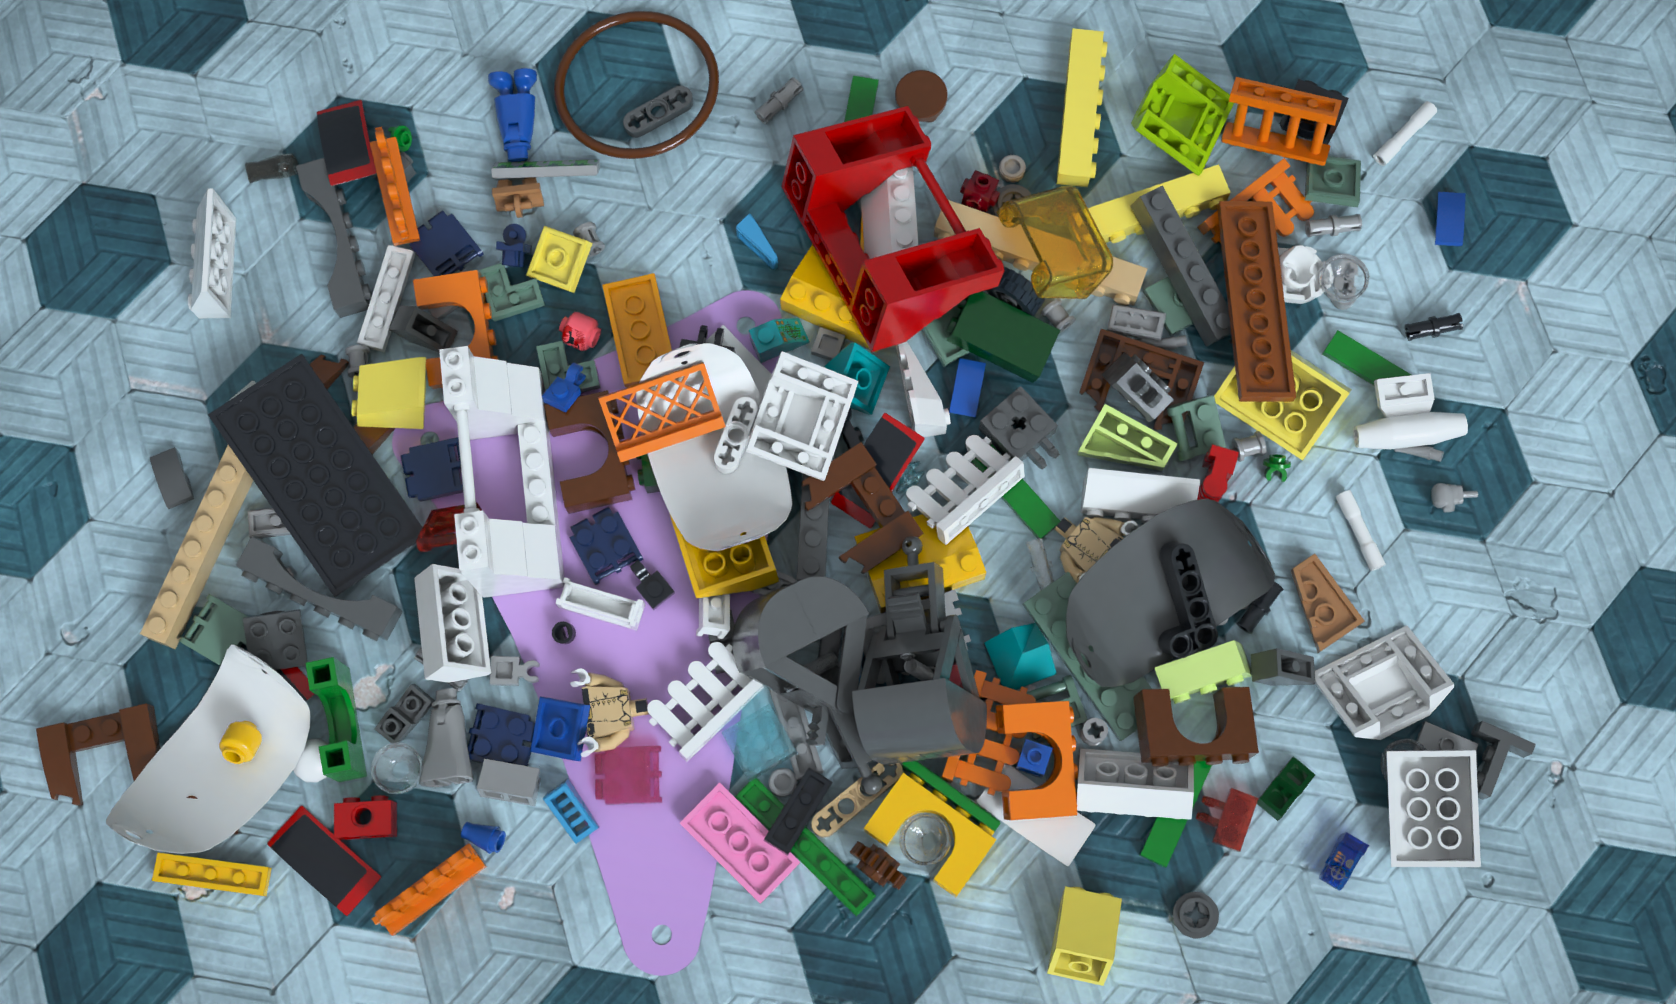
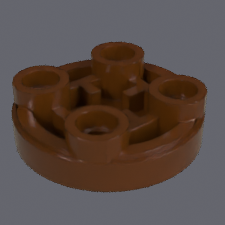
M916 70L906 74L899 81L895 91V101L897 108L908 106L919 122L931 123L945 109L948 93L944 81L938 75L926 70Z

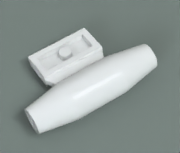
M1431 373L1375 380L1377 405L1385 418L1355 426L1353 429L1354 443L1357 448L1391 450L1433 445L1467 434L1468 424L1463 413L1430 412L1435 399Z

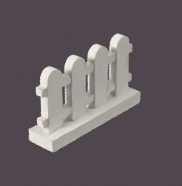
M977 435L969 436L966 439L968 453L964 456L958 452L949 453L946 457L947 467L949 468L943 473L939 469H931L926 474L927 483L929 484L926 489L923 490L919 486H911L906 491L907 500L909 501L907 504L908 508L912 512L917 508L929 519L927 525L931 528L936 526L938 539L945 545L1025 477L1024 462L1017 456L1011 460V456L1007 453L1003 456L990 446L992 443L987 436L984 439ZM977 458L988 469L982 473L970 462ZM958 475L968 486L962 490L951 478ZM936 491L948 501L944 507L931 497Z
M720 642L711 643L708 648V654L713 660L706 667L699 661L690 663L688 673L692 680L686 686L681 681H672L668 685V693L672 699L666 705L659 700H653L648 704V713L652 717L649 723L653 727L658 723L672 737L669 743L673 747L677 744L681 747L679 755L686 762L765 687L748 676L739 673L734 655L731 653L733 651L731 644L725 647ZM718 665L732 679L726 687L711 673ZM697 685L712 698L706 706L691 692ZM739 686L742 690L734 696L731 692ZM677 704L692 718L686 725L671 712ZM719 705L722 710L714 716L711 711ZM699 725L702 729L694 736L691 730Z

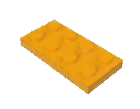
M655 273L602 285L625 387L639 384L651 362L657 357L672 351Z

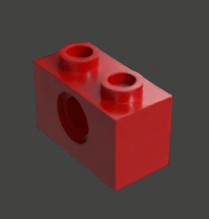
M372 796L371 801L360 802L359 797L343 798V803H334V838L350 840L397 837V803L388 800V796ZM365 810H370L372 814L370 822L362 825L360 815Z

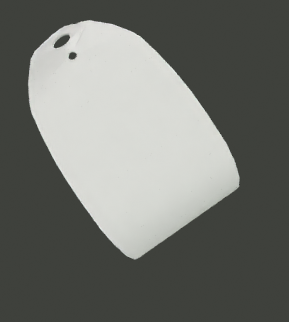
M712 343L685 345L657 357L651 362L639 382L642 383L704 362L725 426L736 400L742 397L752 398L757 403L758 409L762 401L761 395L742 359L729 349ZM690 351L683 356L674 357L681 352ZM684 361H688L685 365L681 364ZM701 370L689 374L685 384L699 390L704 380ZM684 376L679 377V378H676V379L679 380V381H682V379H683ZM672 381L664 382L659 393L672 399L679 385ZM657 385L652 386V387H649V388L655 390L656 387H657ZM705 386L702 392L709 395ZM683 387L676 401L690 407L696 393ZM645 390L637 391V404L646 408L653 394ZM656 396L650 410L664 416L670 402ZM702 396L699 397L694 407V410L702 414L714 410L711 400ZM674 405L667 418L679 422L684 419L688 411ZM749 406L740 409L741 419L739 422L743 424L746 414L751 413ZM637 408L640 421L644 411ZM691 413V415H690L689 418L694 417V416H697V415ZM647 414L641 427L649 431L656 430L661 419ZM665 422L664 425H663V427L668 426V425H671V424ZM724 428L647 453L663 500L684 539L693 546L712 551L724 550L767 535L776 530L787 519L792 508L791 490L786 467L746 452L747 445L738 468L734 472L725 474L716 469L714 454ZM733 429L728 433V437L730 440L737 442L743 439L744 433L739 429ZM728 447L726 457H720L723 465L733 462L731 460L732 448Z
M231 644L226 651L216 677L199 705L123 793L108 815L106 824L126 840L157 851L181 854L197 853L209 850L223 842L248 822L269 801L297 766L305 748L310 729V710L307 703L272 667L253 654ZM249 721L255 724L261 733L262 742L251 761L241 764L231 763L223 757L219 748V742L231 723ZM188 796H195V797H197L198 799L186 798V797H188ZM146 830H152L153 834L146 833ZM126 832L132 833L138 836L140 839L134 838L128 835Z

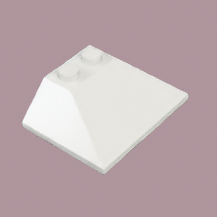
M782 351L767 384L753 423L746 452L824 481L858 381Z
M1407 625L1315 671V684L1352 734L1359 738L1382 740L1431 715L1454 688L1452 680Z

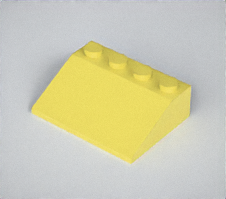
M1291 350L1296 390L1295 400L1293 402H1239L1234 366L1214 395L1216 404L1257 431H1260L1263 435L1301 460L1308 454L1352 390Z

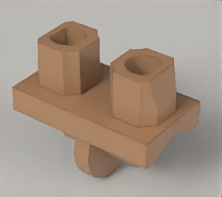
M536 177L524 178L522 185L515 186L508 179L499 180L497 188H492L497 212L515 211L517 218H522L523 210L544 206L540 183H537Z

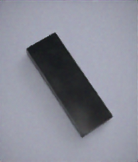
M808 768L763 841L788 856L833 782Z

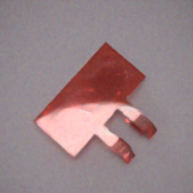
M1233 788L1229 789L1225 802L1203 796L1201 801L1203 804L1222 810L1220 819L1206 813H1197L1196 819L1216 827L1212 843L1240 852L1258 798Z

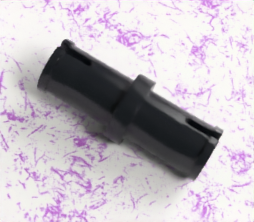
M1460 313L1440 318L1432 316L1426 321L1405 324V330L1409 331L1405 332L1408 341H1412L1413 339L1427 336L1435 338L1439 337L1441 333L1463 330V324L1459 323L1463 321Z
M1274 582L1272 588L1267 593L1250 603V607L1240 621L1237 622V625L1245 632L1252 634L1262 617L1269 614L1271 611L1270 606L1284 589Z

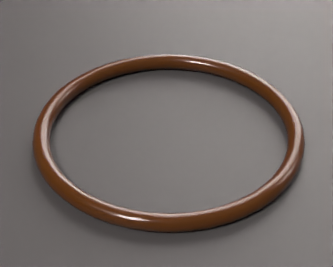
M652 11L621 13L590 26L567 48L555 75V104L558 114L568 131L591 150L621 159L652 157L668 152L683 144L703 126L716 103L719 89V70L709 44L697 30L684 21L667 14ZM639 21L655 22L677 29L697 45L705 58L708 68L709 86L707 96L695 119L674 137L662 143L643 148L610 146L593 139L582 131L568 111L564 94L565 79L569 66L579 50L597 34L624 23Z

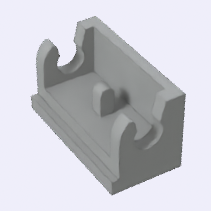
M484 759L477 790L480 797L535 806L541 781L539 777L540 769Z

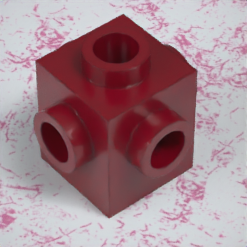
M975 170L970 179L965 178L960 193L964 195L961 204L987 213L990 206L995 207L1000 196V192L996 191L999 180Z

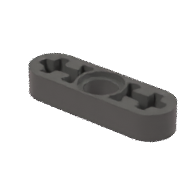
M676 86L627 113L623 120L626 133L634 138L641 137L689 111L693 105L690 89L685 86ZM680 95L682 98H685L686 102L681 103L677 101L676 97ZM667 101H670V105L673 106V110H670ZM656 106H661L665 108L666 112L661 117H654L651 114L652 109ZM645 113H647V117L650 121L649 123H647V119L644 118ZM636 120L637 123H640V127L632 126L631 121Z

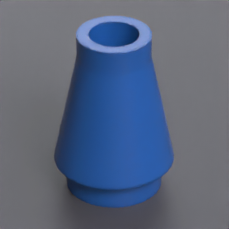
M466 822L461 831V838L470 841L490 854L492 852L498 853L502 849L506 833L499 826Z

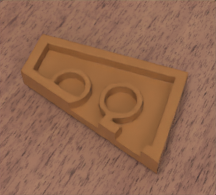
M1313 554L1291 570L1317 653H1320L1365 622L1316 554Z

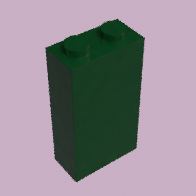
M983 291L971 294L958 303L957 307L961 310L957 318L953 316L947 326L946 331L950 332L946 341L1032 383L1040 377L1060 333V329Z

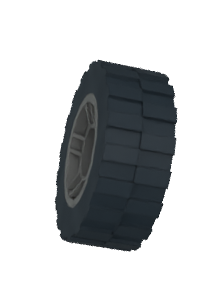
M1004 267L1005 271L998 287L986 291L989 295L1034 317L1044 303L1045 297H1043L1042 292L1031 281L1014 270Z

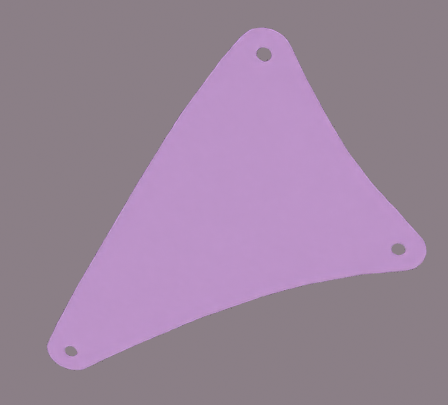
M750 290L733 292L696 313L667 326L672 350L679 348L681 339L697 341L702 325L708 326L706 340L717 331V328L724 325L759 361L749 334H741L737 330V322L743 317H749L753 319L755 327L774 319H782L781 312L777 305L762 293ZM617 350L594 359L601 388L581 392L580 396L607 390L609 393L627 388L624 386ZM779 356L761 364L772 374ZM631 394L625 395L623 397L629 399ZM636 394L632 400L635 403H637ZM616 399L619 414L615 415L620 417L626 403ZM444 401L425 405L424 429L395 428L392 447L401 465V455L409 453L410 447L421 445V437L426 432L436 433L439 441L458 437L457 422L444 404ZM630 405L624 419L637 425L639 423L637 408ZM621 422L625 439L620 441L631 438L635 428ZM579 431L553 437L550 433L564 577L569 578L573 583L630 600H643L645 608L638 629L636 631L559 608L556 605L557 598L560 599L564 587L493 596L492 598L512 634L523 663L534 660L540 664V667H532L528 671L529 676H537L539 678V682L532 683L538 698L541 696L584 704L582 687L587 686L585 684L578 687L570 685V682L580 681L579 675L571 673V671L582 668L587 673L606 675L622 682L624 687L630 691L631 700L647 698L648 704L653 700H659L666 705L672 699L668 693V685L672 681H681L686 686L692 680L688 673L690 663L699 661L706 667L713 660L708 654L710 646L708 634L696 636V630L699 627V598L695 596L667 506L661 492L647 493L645 486H640L638 470L642 469L641 459L633 458L630 459V465H626L627 475L632 474L636 490L631 491L633 500L568 514L564 506L560 481L587 476L599 470L608 456V442L601 435L592 431ZM513 434L470 440L476 508L484 511L489 519L527 523L519 435ZM454 446L455 452L457 454V461H459L457 447ZM459 469L460 478L462 480L461 469ZM459 493L431 499L456 536L454 514L464 513V494ZM609 506L613 514L616 512L620 514L644 559L640 562L650 575L658 570L675 591V594L653 610L636 589L642 583L630 568L636 561L621 568L622 572L618 574L614 572L599 580L600 583L595 585L569 538L574 535L570 527L586 518L592 526L596 523L592 515ZM632 553L627 557L617 561V563L619 564L627 560L628 558L634 556L635 554ZM610 565V566H608V567L602 569L601 571L595 573L596 576L599 575L600 573H602V572H604V571H606V570L612 568L613 565ZM751 591L730 594V610H732L734 624L744 607L759 598V595ZM564 621L574 626L576 630L574 641L569 644H560L553 639L552 629L558 622ZM563 627L564 630H565L566 636H567V638H568L569 635H568V632H567V628H566V627ZM715 669L711 672L725 687L732 681L726 672L716 674ZM699 685L691 691L705 706L712 700ZM737 686L731 693L736 696L742 689ZM679 704L671 710L684 725L692 720ZM717 705L711 713L715 716L722 708ZM742 710L688 762L679 755L681 747L678 744L673 747L669 743L672 737L658 723L654 727L649 723V720L652 718L650 715L633 717L635 730L630 731L629 737L615 749L593 752L587 757H581V761L563 759L570 782L599 826L597 830L589 834V838L610 899L625 953L637 968L648 974L664 976L679 972L691 963L698 952L711 897L717 860L680 825V822L719 782L729 791ZM697 725L691 730V733L695 736L702 728ZM586 744L583 745V751H582V752L588 750V747H587ZM666 925L670 928L672 937L667 944L659 945L653 941L652 931L656 926Z

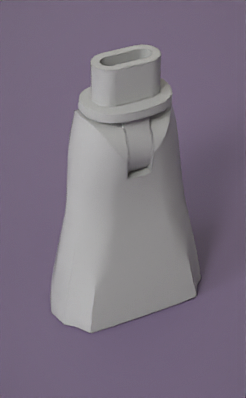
M457 689L437 690L436 701L432 703V708L434 709H432L430 715L427 745L419 784L426 787H444L452 783H470L473 781V773L466 743L464 713L461 701L457 700Z

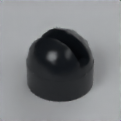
M561 621L554 625L552 637L557 643L569 644L574 641L576 630L572 624ZM563 627H566V628H567V632H568V635H569L568 638H567V636H566V633H565V630H564Z

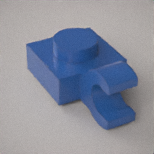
M572 363L567 370L565 379L557 377L542 395L544 403L566 413L581 394L579 385L586 378L584 374L580 373L583 367Z

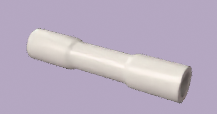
M1429 101L1424 102L1410 117L1409 121L1373 155L1374 160L1379 165L1385 166L1416 131L1421 129L1437 113L1435 105Z
M1351 490L1340 493L1336 496V500L1358 540L1360 550L1370 571L1385 566L1386 563L1364 523L1361 511Z

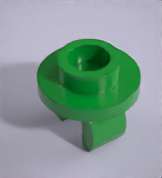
M401 125L388 129V132L391 133L390 138H397L400 152L407 151L412 143L410 130L406 126Z
M1270 454L1269 458L1263 460V465L1267 467L1264 473L1267 481H1271V474L1274 471H1280V480L1282 482L1286 481L1287 472L1285 469L1291 467V462L1286 460V456Z

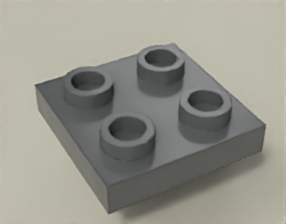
M300 609L272 611L256 616L243 617L247 652L258 657L274 670L306 666L305 663L308 662Z

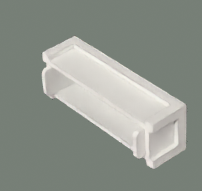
M564 577V588L561 597L556 600V605L559 608L637 631L645 608L643 600H630L573 583L569 578Z
M730 594L699 598V627L696 630V636L708 634L723 639L730 631Z

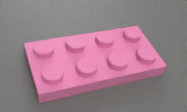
M720 782L680 822V825L760 904L800 864V861L791 852L787 856L763 841L769 831Z

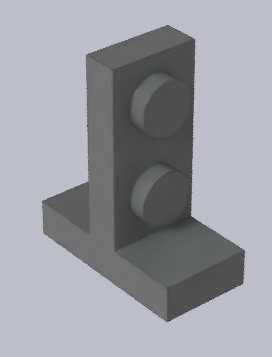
M1481 721L1474 725L1471 735L1492 744L1491 746L1488 745L1483 753L1482 761H1485L1482 771L1477 772L1478 798L1484 800L1491 797L1508 751L1524 758L1532 755L1536 744Z

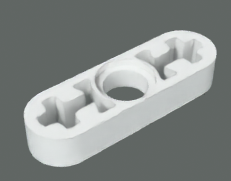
M739 398L733 405L714 454L715 467L721 473L729 474L738 468L758 412L757 403L752 398ZM749 406L751 413L746 414L743 424L739 422L741 419L740 409ZM733 429H739L744 433V437L742 440L735 442L729 439L728 433ZM728 447L732 448L731 460L733 462L723 465L720 457L725 458Z

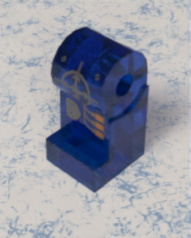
M1347 832L1340 834L1325 862L1326 864L1320 873L1319 879L1340 891L1349 880L1354 868L1370 845Z

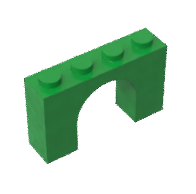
M334 657L305 663L309 690L320 698L328 723L329 744L319 746L323 775L337 782L367 777L350 668Z

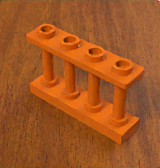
M1236 77L1229 98V102L1238 104L1234 123L1227 122L1221 142L1321 166L1326 164L1330 145L1323 144L1327 124L1335 126L1342 100ZM1248 106L1264 110L1260 129L1244 126ZM1274 112L1290 115L1286 135L1270 132ZM1301 118L1317 122L1312 141L1296 137Z

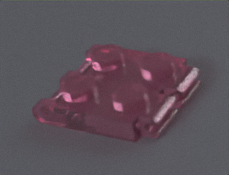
M661 746L616 747L613 750L605 751V753L595 754V774H605V779H595L596 800H605L606 805L662 803V797L659 796V778L662 777V771H659V752H661ZM650 753H653V771L650 770ZM651 778H653L654 797H651Z

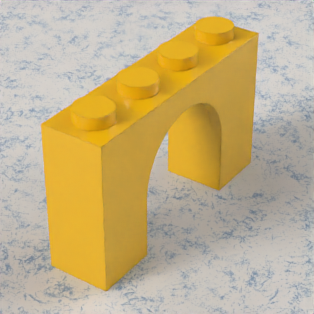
M903 773L865 825L863 831L887 847L904 822L911 816L919 813H933L943 818L952 829L954 847L951 855L937 873L933 882L956 898L995 843L996 839L992 837L994 832L982 823L977 826L969 820L971 815L959 806L953 809L946 804L948 799L934 789L931 793L923 787L925 782L913 773H910L909 776Z

